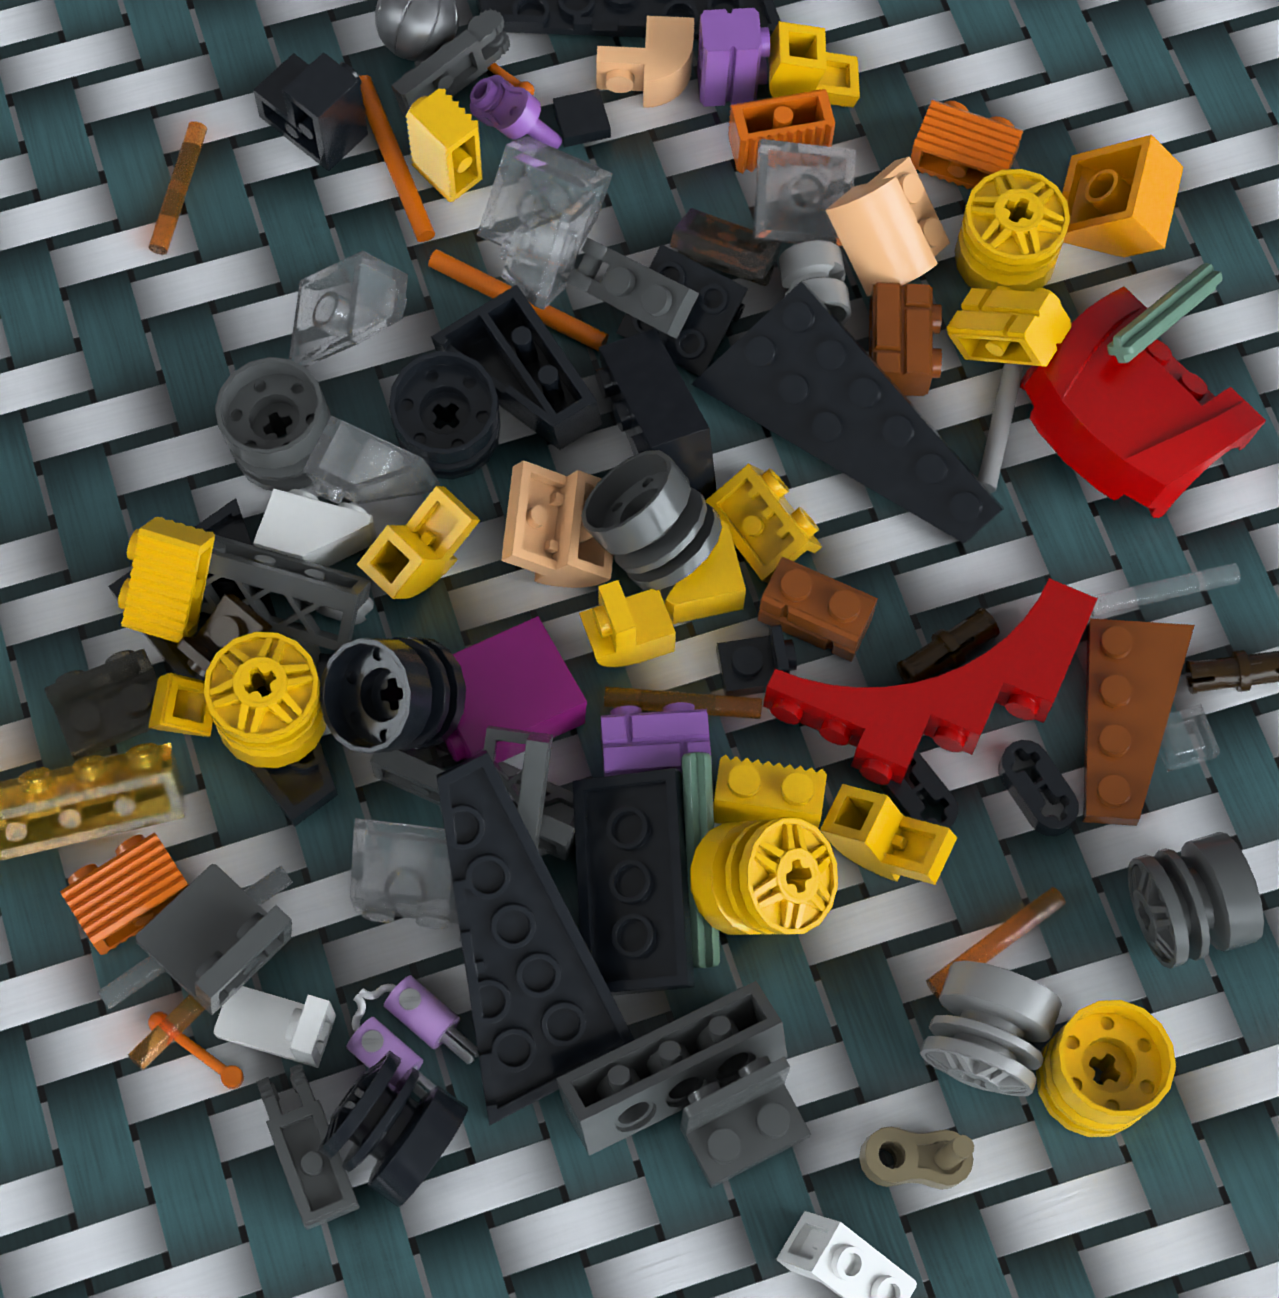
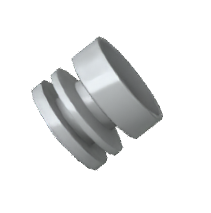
M955 961L949 968L939 996L942 1006L955 1016L936 1015L931 1020L929 1029L935 1036H928L924 1040L920 1055L934 1068L971 1087L1011 1096H1029L1033 1093L1037 1081L1034 1073L1030 1070L1039 1069L1044 1058L1041 1052L1028 1042H1046L1051 1038L1062 1006L1060 998L1047 987L1008 969L980 962Z

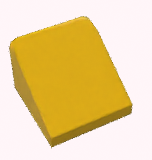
M174 673L160 676L157 681L149 728L210 737L213 718L210 715L203 693L205 681Z

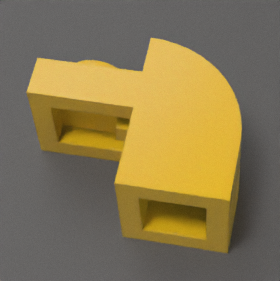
M778 22L770 37V56L768 57L769 90L772 97L826 89L831 105L854 108L860 98L858 57L826 52L825 28Z
M436 486L406 525H387L356 565L392 599L414 597L435 584L456 563L458 559L454 556V553L480 522V519L446 487Z
M619 580L598 586L599 606L579 612L596 661L602 666H629L675 652L676 632L660 590L650 589L625 597Z
M842 784L820 828V831L829 842L845 857L879 876L898 882L901 875L936 885L957 840L955 834L948 827L903 816L888 795Z

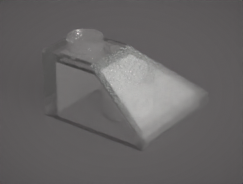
M760 139L758 141L753 239L793 244L821 240L832 242L838 245L840 249H844L825 210L854 187L856 150Z
M585 191L528 219L514 232L509 231L500 251V259L506 261L501 277L512 287L517 284L526 299L535 307L544 310L569 285L567 278L576 263L595 200V193Z
M362 250L300 280L289 359L304 367L310 366L365 341L403 319L407 305L408 274Z
M332 415L303 469V472L315 483L312 490L337 504L341 503L343 497L357 504L427 494L440 485V482L423 458Z

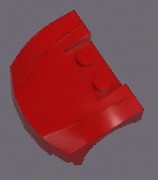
M1123 286L1098 300L1071 323V328L1062 343L1056 344L1057 351L1047 367L1031 366L1022 377L1019 388L1026 391L1034 406L1030 414V420L1068 466L1112 500H1117L1126 495L1149 508L1153 518H1160L1194 480L1216 460L1233 448H1237L1239 451L1245 448L1267 420L1232 387L1214 396L1208 390L1204 380L1196 374L1190 373L1172 356L1168 346L1157 339L1128 363H1118L1116 356L1109 355L1107 345L1113 341L1114 335L1148 309Z

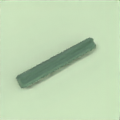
M1209 263L1199 266L1114 335L1113 341L1107 345L1109 355L1116 356L1118 363L1130 362L1214 292L1216 286L1222 282L1221 271H1214L1213 265Z
M691 752L682 756L681 763L693 967L713 968L719 966L720 963L719 930L711 927L699 913L691 892L690 867L696 847L708 831L714 828L712 762L709 753Z

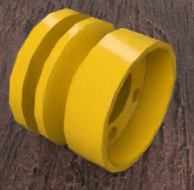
M1024 169L1000 170L984 177L971 190L954 250L957 270L968 286L992 290L997 286H1006L1015 291H1034L1036 288H1043L1052 277L1070 222L1068 202L1059 188L1041 174Z
M253 632L234 638L215 654L205 673L203 693L210 715L213 718L223 744L237 759L254 767L280 768L300 761L316 748L326 730V723L324 722L319 701L320 680L312 657L297 641L279 633ZM265 686L271 693L262 697L256 690L259 687Z
M800 818L724 822L708 831L696 847L690 867L691 892L699 913L711 927L728 935L805 934L822 923L833 906L838 888L837 862L829 841L816 826Z
M1123 1000L1097 1001L1078 1010L1042 1049L1041 1054L1044 1060L1042 1066L1036 1070L1038 1094L1048 1113L1066 1129L1086 1137H1110L1131 1127L1140 1120L1142 1116L1155 1108L1171 1089L1176 1070L1173 1043L1163 1025L1144 1008ZM1093 1067L1103 1071L1100 1076L1102 1084H1098L1093 1080L1095 1076Z

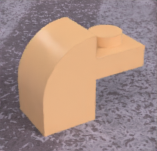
M647 16L645 48L597 46L596 89L610 90L615 93L643 91V108L660 106L674 100L684 91L691 77L694 18Z

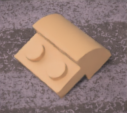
M910 156L895 160L870 182L852 187L825 210L867 297L871 296L872 287L877 282L900 283L903 286L925 274L938 264L935 256L950 244Z
M525 460L514 465L512 468L501 561L535 572L534 582L550 586L583 588L600 585L611 580L613 554L602 548L586 530L581 516L586 499L601 478L580 470L565 476Z

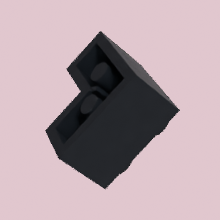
M324 52L310 64H307L293 53L253 90L259 117L327 171H330L368 135L365 118L366 109L362 99L360 77L351 66L344 62L338 64Z

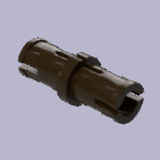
M978 608L975 610V613L948 631L940 629L932 634V641L906 659L897 662V670L906 684L933 678L949 667L956 669L964 664L965 656L990 639L999 636V627L986 609Z
M1239 650L1233 651L1231 657L1186 661L1185 671L1187 673L1191 672V676H1186L1188 690L1190 694L1235 688L1238 692L1250 691L1251 685L1279 682V651L1247 655L1246 651Z

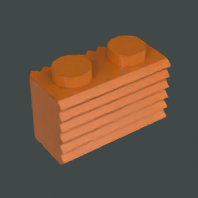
M826 89L730 105L728 138L736 169L742 174L746 169L750 172H753L755 168L762 171L765 166L771 169L774 164L781 167L783 163L790 166L793 161L800 164L802 160L809 162L811 158L818 161L821 156L828 159L831 154L836 122Z
M932 99L914 141L911 161L915 169H918L921 173H928L930 177L937 176L939 180L945 179L948 183L954 182L957 186L963 185L966 189H973L984 177L1000 170L1011 169L1024 130L1015 128L1009 120L1003 117L994 116L986 118L971 113L959 102L946 101L942 103Z
M155 832L146 838L140 834L125 840L115 850L116 857L99 867L96 864H89L80 868L69 877V886L60 891L100 955L107 954L110 949L116 948L120 943L126 942L129 937L135 936L188 886L185 878Z

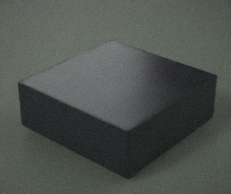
M599 89L553 98V110L564 148L611 138V127Z

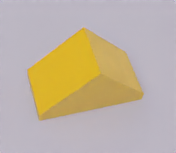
M721 520L722 529L718 542L708 558L693 573L676 583L665 599V606L672 624L738 611L744 608L746 587L729 524Z

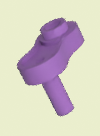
M500 75L483 78L473 87L470 94V112L486 126L495 127L506 137L513 140L528 134L550 152H554L560 147L562 137L539 119L541 111L540 101L526 89L514 87Z

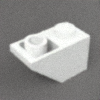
M273 488L253 544L259 548L329 567L370 547L375 541L376 532L372 515L355 504L342 502L337 506L319 501L316 496L303 490L292 489L290 492H285Z

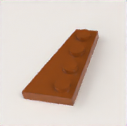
M1090 618L1087 630L1083 822L1137 826L1195 625Z

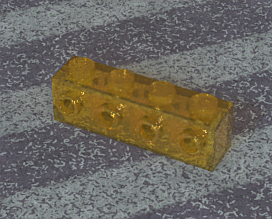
M143 743L130 748L123 754L106 758L100 755H91L77 760L71 766L53 770L44 767L34 768L24 772L19 778L1 781L0 861L185 818L184 788L171 743L162 745Z

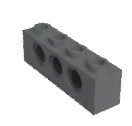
M757 981L750 983L556 1078L566 1115L590 1156L683 1110L686 1106L690 1105L688 1096L698 1089L713 1082H718L720 1087L723 1088L739 1080L741 1077L738 1071L761 1057L768 1056L771 1063L782 1057L788 1058L783 1022Z

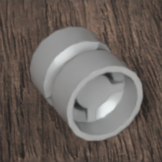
M806 241L793 245L779 256L782 287L788 288L785 296L801 281L805 282L842 325L850 319L851 305L848 287L844 283L846 274L843 255L838 245L829 241Z

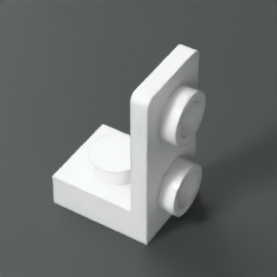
M242 986L222 1005L214 1027V1034L222 1040L318 1068L336 1014L330 1001L308 995L305 1004Z
M804 1211L776 1258L779 1263L791 1272L822 1282L841 1298H910L917 1285L912 1277L843 1223Z

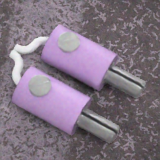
M411 975L405 977L397 986L394 984H384L372 992L363 988L353 999L358 1006L352 1018V1028L355 1033L348 1041L346 1049L369 1069L378 1063L389 1050L400 1057L401 1063L390 1080V1083L394 1086L412 1067L419 1070L423 1059L375 1017L369 1018L360 1026V1020L366 1010L363 998L373 1000L386 992H391L384 1003V1007L432 1049H436L444 1043L467 1064L475 1061L469 1053L475 1058L478 1057L477 1047L456 1029L460 1017ZM419 1071L417 1082L428 1091L435 1088L436 1085ZM417 1083L413 1092L422 1099L428 1092Z

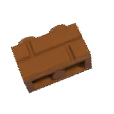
M877 282L872 287L869 301V356L905 396H925L929 392L932 378H940L942 349L933 348V334H940L942 305L933 304V287L928 284H906L901 286L900 283Z
M782 557L761 598L758 621L769 626L781 624L782 632L823 650L829 648L832 650V654L852 662L872 621L878 598Z

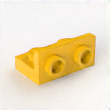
M748 463L705 501L714 508L721 520L729 524L734 545L759 578L769 583L782 557L795 561L806 551L815 554L822 548V545L814 536L819 531L814 520L801 507L794 510L784 497L789 492V489L782 479L771 468L764 472Z

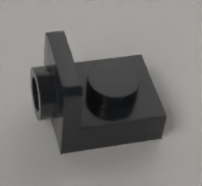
M781 624L771 625L768 636L717 643L716 653L725 699L766 693L767 685L775 669L789 674L790 671L797 670L793 640H784Z

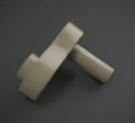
M892 1126L884 1127L866 1138L860 1149L859 1160L861 1169L867 1178L877 1185L890 1187L905 1183H918L940 1190L950 1189L965 1180L970 1174L974 1160L972 1154L974 1152V1143L968 1136L959 1135L957 1132L946 1129L919 1134ZM879 1150H886L893 1156L894 1165L892 1168L882 1164L879 1158Z

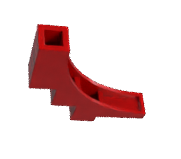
M1049 578L1034 606L1013 631L985 654L962 667L926 680L888 687L831 685L800 678L775 669L766 688L763 707L769 709L773 716L785 723L793 725L802 723L818 730L824 739L833 744L841 746L850 744L857 747L851 766L860 770L861 775L869 781L880 785H887L892 780L901 784L923 734L933 738V741L945 750L951 752L964 751L973 755L995 703L1005 706L1006 710L1017 718L1023 720L1035 719L1044 723L1098 598Z

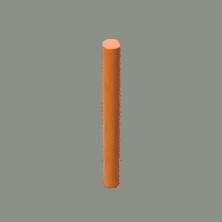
M369 75L359 76L366 117L418 242L429 241L435 236V231L373 81Z
M438 249L432 253L428 262V267L492 299L512 288V286ZM522 292L544 325L598 352V347L606 345L609 334Z

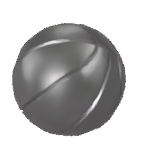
M378 0L375 10V25L381 41L396 56L411 61H425L437 52L442 45L454 39L459 25V12L455 0Z

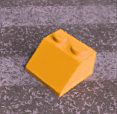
M1153 135L1072 155L1062 191L1063 196L1068 202L1070 222L1063 243L1123 258L1165 249L1183 166Z

